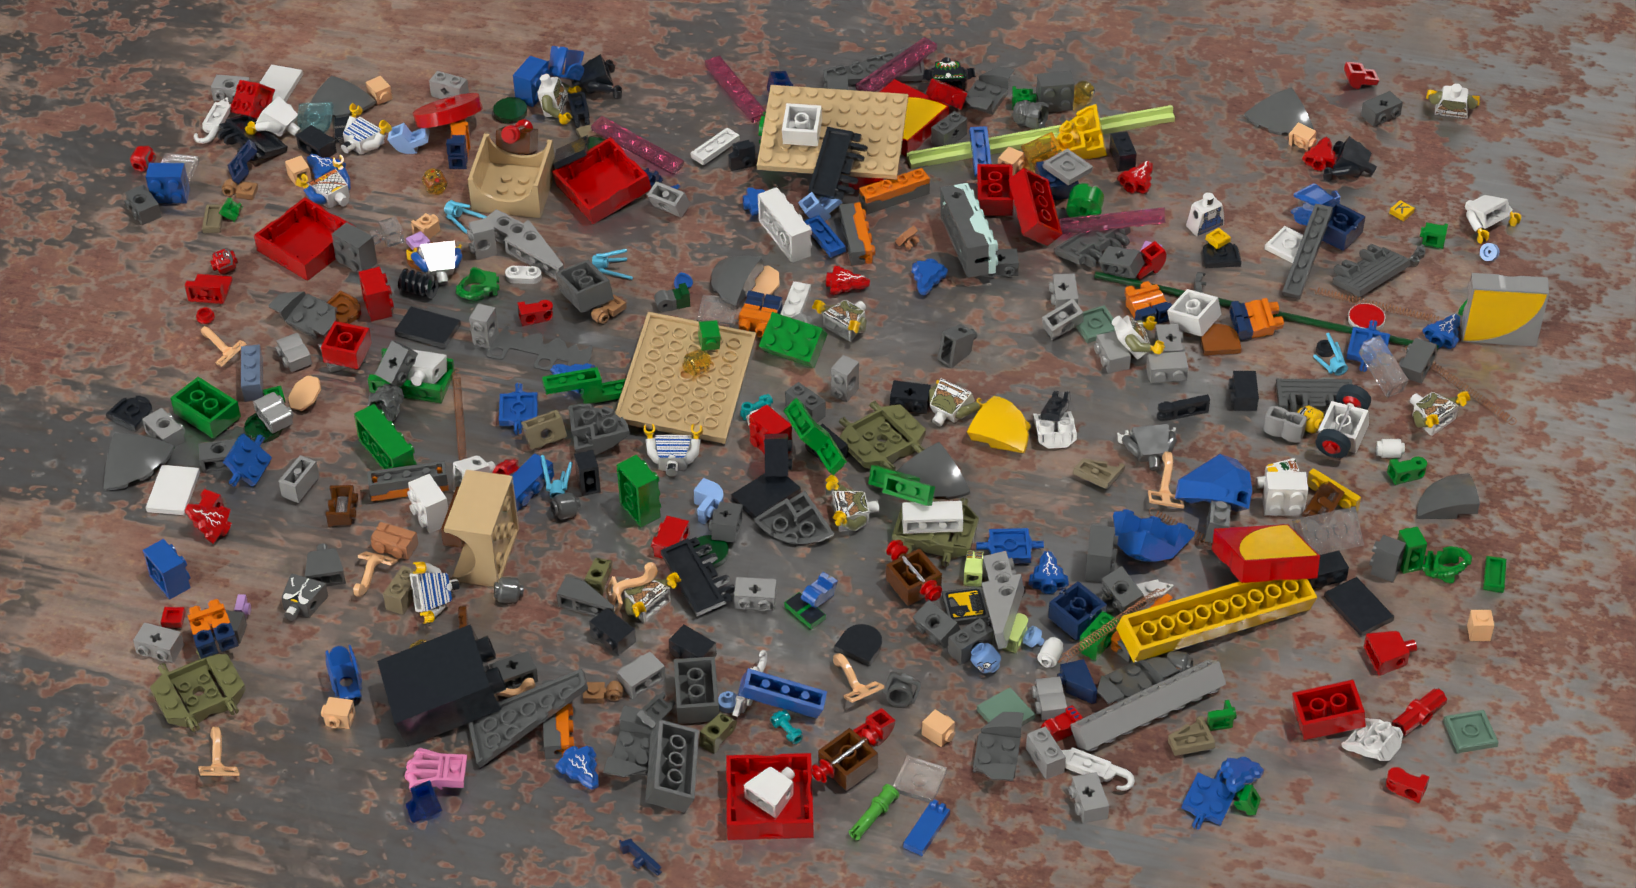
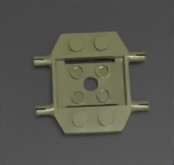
M873 401L869 406L875 412L854 423H850L845 417L839 420V423L845 428L840 438L848 444V452L864 468L871 469V465H878L895 470L896 467L893 463L898 458L907 457L914 452L920 453L925 450L921 444L926 435V429L901 405L881 407L876 401ZM887 421H889L909 442H906L900 434H898L892 427H890V424L887 423Z
M961 498L963 532H954L952 541L949 542L951 532L903 533L901 507L892 534V540H902L903 545L908 547L907 554L911 553L912 550L920 548L923 552L943 556L941 565L945 566L946 562L947 567L951 558L967 555V550H971L979 524V517L967 505L968 499L965 498L964 501V498Z
M227 654L200 658L173 671H169L164 663H162V666L161 664L158 666L161 676L150 686V689L169 724L186 728L190 727L192 732H196L195 728L197 731L200 729L198 723L202 722L210 714L223 713L227 710L230 711L231 715H235L234 711L236 714L239 712L237 704L246 688ZM212 671L226 697L223 698L209 672ZM174 687H176V689H177L179 695L181 696V698H182V700H183L185 706L187 707L189 713L187 712L186 708L184 707V705H183V703H182L180 697L178 696V694H177V692H176V690H175ZM199 691H203V692H204V693H203L202 695H200V696H196V695H195V693H197V692H199Z

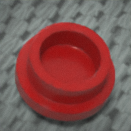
M208 307L200 308L196 314V320L201 324H208L215 318L214 312Z

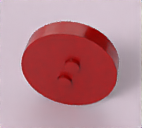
M466 93L426 104L413 111V116L418 128H431L470 117L480 112L483 106L478 93Z

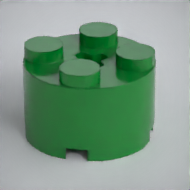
M1086 183L1074 186L1071 189L1066 206L1067 215L1078 226L1098 221L1101 218L1104 204L1103 192L1098 187L1094 186L1093 188Z

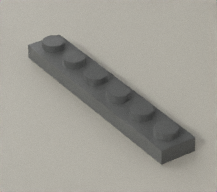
M1315 203L1284 285L1283 296L1296 299L1301 298L1333 213V207Z

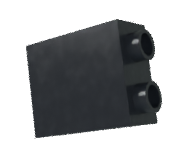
M471 624L377 661L394 724L408 747L502 710L497 693L506 690V686L499 668L489 669L487 663L497 659L496 653L488 635L478 639Z

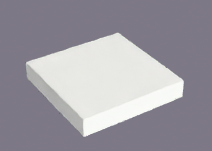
M1284 226L1265 244V250L1293 263L1303 235Z

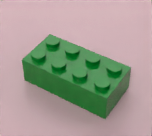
M372 404L354 413L358 440L382 469L417 465L413 455L415 450L412 444H408L403 434L397 432L393 422L386 419L382 409L379 410L375 404Z

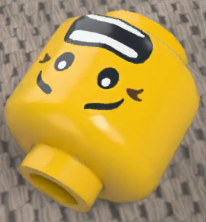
M1305 406L1299 409L1297 413L1307 418L1305 431L1311 434L1318 432L1324 419L1323 412L1312 406Z

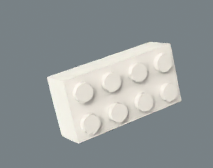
M777 187L758 194L759 222L791 263L810 257L812 248L811 227L806 225L802 216L795 211L793 204L787 201L785 194L781 193Z

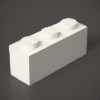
M962 501L932 502V506L916 502L902 503L903 533L963 532Z

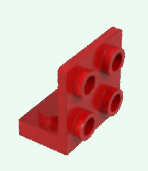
M239 80L230 112L258 119L261 112L272 102L275 89L260 83Z
M197 274L195 281L186 280L185 290L188 301L224 304L233 281L232 277Z

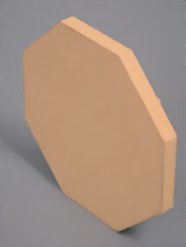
M769 265L764 266V270L755 279L756 286L751 291L764 293V297L766 294L772 295L780 286L779 272Z
M306 376L294 385L288 396L291 409L303 411L315 402L321 391L318 377Z

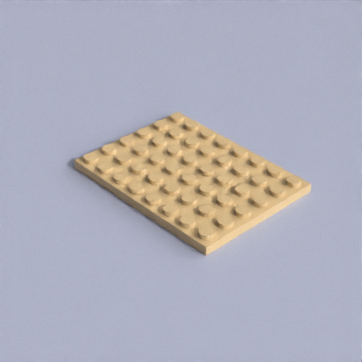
M771 85L757 170L813 174L827 127H833L861 134L860 142H852L864 144L868 147L866 152L851 151V153L863 155L865 159L863 162L854 161L851 174L842 175L897 180L908 94ZM787 103L818 105L822 107V124L818 146L783 144L782 127Z
M648 312L615 412L616 415L620 418L623 417L627 425L644 428L646 424L647 429L653 430L652 424H654L657 431L677 435H692V437L691 425H695L694 432H698L701 425L703 434L699 436V439L726 444L756 339V333L719 326L721 335L720 349L701 351L698 338V321ZM697 350L698 358L692 359L693 351Z

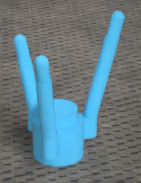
M453 200L448 201L444 207V212L447 214L446 218L454 222L466 234L467 229L454 217H460L463 212L482 219L487 217L465 209L470 208L468 204Z
M627 249L593 255L592 264L601 273L629 280L633 279L632 276L605 270V268H608L609 262L627 261V258H608V256L625 253Z
M1326 333L1335 357L1330 360V366L1316 354L1313 357L1328 370L1329 374L1334 372L1337 376L1343 375L1347 372L1348 366L1345 363L1338 342L1334 344L1330 333Z
M541 455L546 491L550 492V498L553 499L554 496L563 494L567 490L573 463L569 462L566 474L565 471H562L560 480H554L551 484L545 456Z

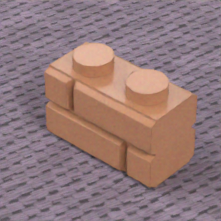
M383 522L379 523L371 536L372 549L378 553L391 554L397 559L404 558L409 560L419 543L417 532Z

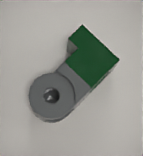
M686 283L679 284V288L660 290L654 295L658 310L662 312L691 307L690 293Z

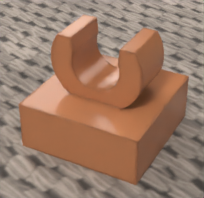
M913 225L895 240L898 246L905 243V247L910 250L913 247L910 241L915 245L918 244L920 241L918 237L914 236L918 232L917 228Z

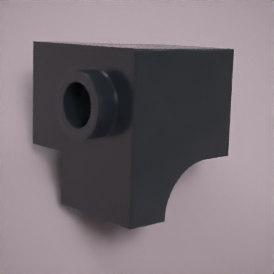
M745 140L732 143L733 152L728 154L731 171L756 166L755 145L753 142Z

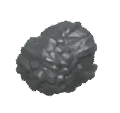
M1023 100L1015 104L1012 117L1019 126L1041 129L1046 127L1045 123L1048 120V109L1050 108L1045 102L1031 103L1028 100Z
M384 384L378 387L375 393H371L368 396L367 407L375 404L379 410H383L388 421H394L400 412V404L403 403L404 399L402 388L394 384Z

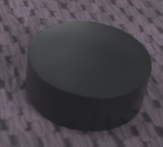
M1321 340L1317 343L1316 352L1319 356L1331 357L1334 355L1328 340Z

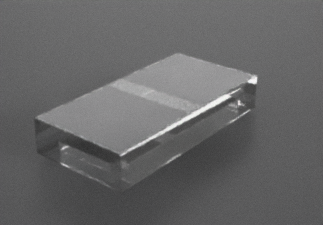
M349 116L334 117V138L336 143L344 142L343 132Z

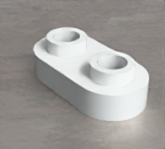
M511 266L505 271L506 280L510 283L536 284L542 279L541 270L535 266Z

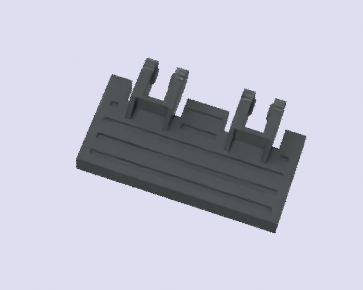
M1104 216L1055 247V255L1078 265L1084 264L1093 268L1096 266V261L1099 262L1103 255L1101 251L1108 246L1122 248V245H1129L1130 239L1126 235L1131 233L1130 226Z
M1370 244L1367 246V250L1362 249L1359 251L1360 257L1363 259L1360 262L1354 263L1346 259L1342 261V265L1337 264L1334 266L1337 276L1333 278V284L1361 297L1411 266L1410 259L1385 247L1381 248Z
M1276 379L1278 407L1287 410L1288 405H1290L1291 412H1296L1297 405H1302V408L1312 406L1320 411H1325L1326 405L1329 408L1331 401L1337 402L1336 395L1338 390L1343 385L1352 384V379Z

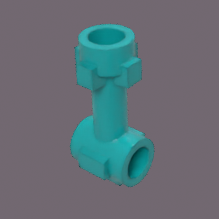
M769 394L760 396L759 401L754 404L744 402L741 405L740 416L743 420L747 421L746 416L750 412L760 409L766 404L771 406L773 404L772 397Z
M779 710L770 717V721L775 728L781 726L787 732L786 739L789 742L791 741L793 744L801 742L803 739L802 731L795 729V727L793 728L789 723L791 717L787 710Z

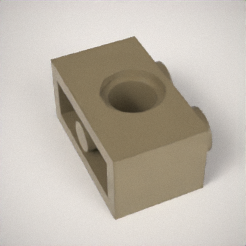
M557 410L521 422L526 441L531 449H539L545 444L559 442L562 438L567 437L562 417Z
M402 566L384 591L383 597L387 610L404 615L412 604L414 598L410 574L416 571L415 569Z

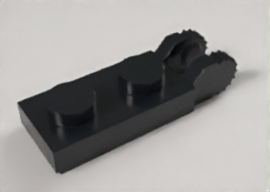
M585 92L568 94L575 128L580 127V119H585V126L589 125L590 116Z
M1054 390L1052 398L1048 400L1041 412V420L1060 421L1069 407L1071 393L1066 391L1063 398L1059 397V391Z
M1207 394L1173 401L1172 403L1168 401L1158 404L1157 409L1159 412L1157 418L1160 421H1167L1209 413L1210 397Z

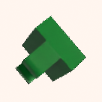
M227 198L219 214L235 222L243 206L240 202L232 201L233 198Z
M1245 785L1243 791L1237 793L1240 801H1234V805L1237 810L1246 811L1247 815H1256L1261 797L1253 785Z

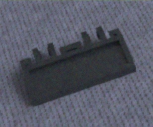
M240 115L226 119L225 123L219 124L222 130L219 131L217 137L223 140L226 145L240 144L241 147L238 148L237 153L248 140L255 143L257 153L253 159L249 160L250 162L287 152L288 146L269 131L256 130V133L253 135L246 134L245 127L250 121L256 124L257 120L252 117Z
M827 127L808 193L812 192L817 196L842 201L845 193H855V189L842 186V182L857 184L858 179L842 174L850 175L854 161L863 162L865 159L863 155L851 153L852 150L867 151L868 147L866 145L852 142H860L861 134Z
M694 537L690 540L687 538L662 549L661 556L671 573L676 572L680 577L681 582L677 584L697 617L731 602L733 599L730 594L735 591V586L732 584L718 589V587L728 583L730 577L728 575L718 577V573L712 565L718 558L716 553L700 558V556L710 552L712 547L709 543L699 546V540L697 537Z

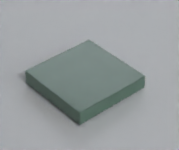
M1105 305L1083 311L1084 322L1076 326L1087 343L1096 341L1099 334L1115 331L1112 325L1114 318Z
M1010 687L977 705L978 713L988 723L1002 712L1024 713L1022 726L1035 719V713Z
M1484 710L1444 716L1443 722L1457 754L1498 747L1499 742Z

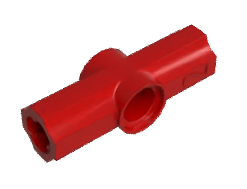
M1434 688L1420 700L1414 699L1407 706L1405 712L1392 721V726L1399 727L1403 736H1406L1417 726L1426 725L1433 717V714L1447 703L1445 693L1439 688Z

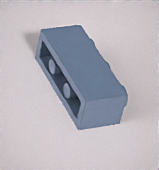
M260 345L241 346V388L244 402L255 401L263 397V357Z

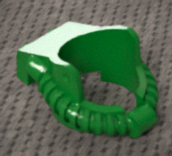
M473 267L470 269V274L463 278L459 285L456 286V294L463 299L472 301L484 299V296H489V292H493V295H498V291H500V286L497 284L499 283V276L495 272L483 271L480 268ZM471 283H479V285H471L470 291L464 290L465 286Z
M1453 546L1445 547L1443 551H1437V555H1434L1433 551H1428L1427 555H1425L1423 572H1425L1426 576L1441 579L1446 583H1454L1455 575H1458L1468 565H1471L1472 555L1463 548ZM1459 557H1462L1464 560L1459 563ZM1448 563H1459L1452 567L1443 566Z

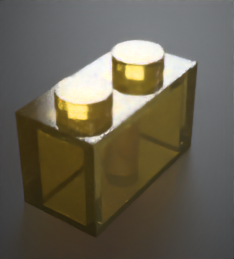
M1053 132L1021 146L1024 157L1032 171L1036 168V162L1046 161L1062 152Z

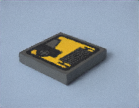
M982 586L942 591L946 614L956 621L958 625L971 624L979 618L987 622L989 613Z

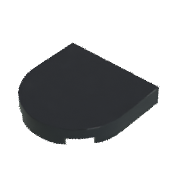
M1229 242L1219 249H1216L1210 243L1203 246L1202 256L1205 268L1241 267L1242 261L1236 244L1233 245Z
M143 396L129 399L126 397L115 404L106 413V417L137 432L144 425L142 418L153 413L150 401Z
M853 625L844 631L834 645V651L870 666L882 648V636L876 628L870 625Z

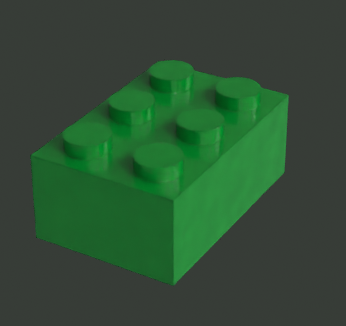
M772 312L759 347L764 352L815 368L828 334L821 327Z
M200 377L195 378L170 398L174 414L213 439L241 418L238 401Z
M637 455L618 463L617 476L620 505L641 528L661 518V503L659 499L661 493L658 485L660 480L657 473L652 472L646 461L641 460Z

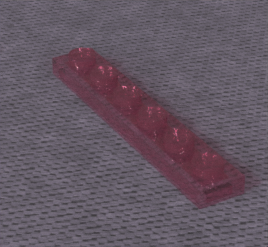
M926 37L922 38L858 82L856 90L878 91L937 50V44Z
M720 56L705 61V67L752 123L759 121L761 116H765L763 115L765 109Z
M603 116L591 125V131L606 139L611 137L622 148L673 176L684 166V160Z
M1165 207L1062 218L1059 219L1062 234L1068 235L1075 232L1086 233L1094 230L1105 231L1113 228L1123 229L1131 226L1159 225L1166 223Z

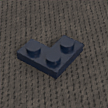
M251 140L245 143L228 164L232 180L237 184L247 178L249 174L247 162L253 159L257 153L255 143Z

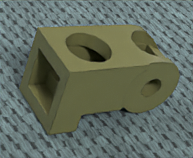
M596 557L585 577V582L602 596L612 572V560Z
M719 713L700 731L699 746L715 754L719 750V745L734 732L737 721L723 713Z

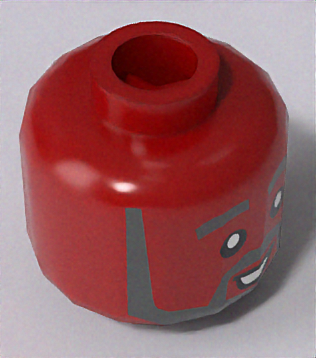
M138 146L130 157L132 167L139 172L147 171L149 163H154L156 160V155L149 146Z
M228 248L214 252L212 254L213 260L210 261L213 270H218L220 274L235 270L236 264H238L234 251H230Z

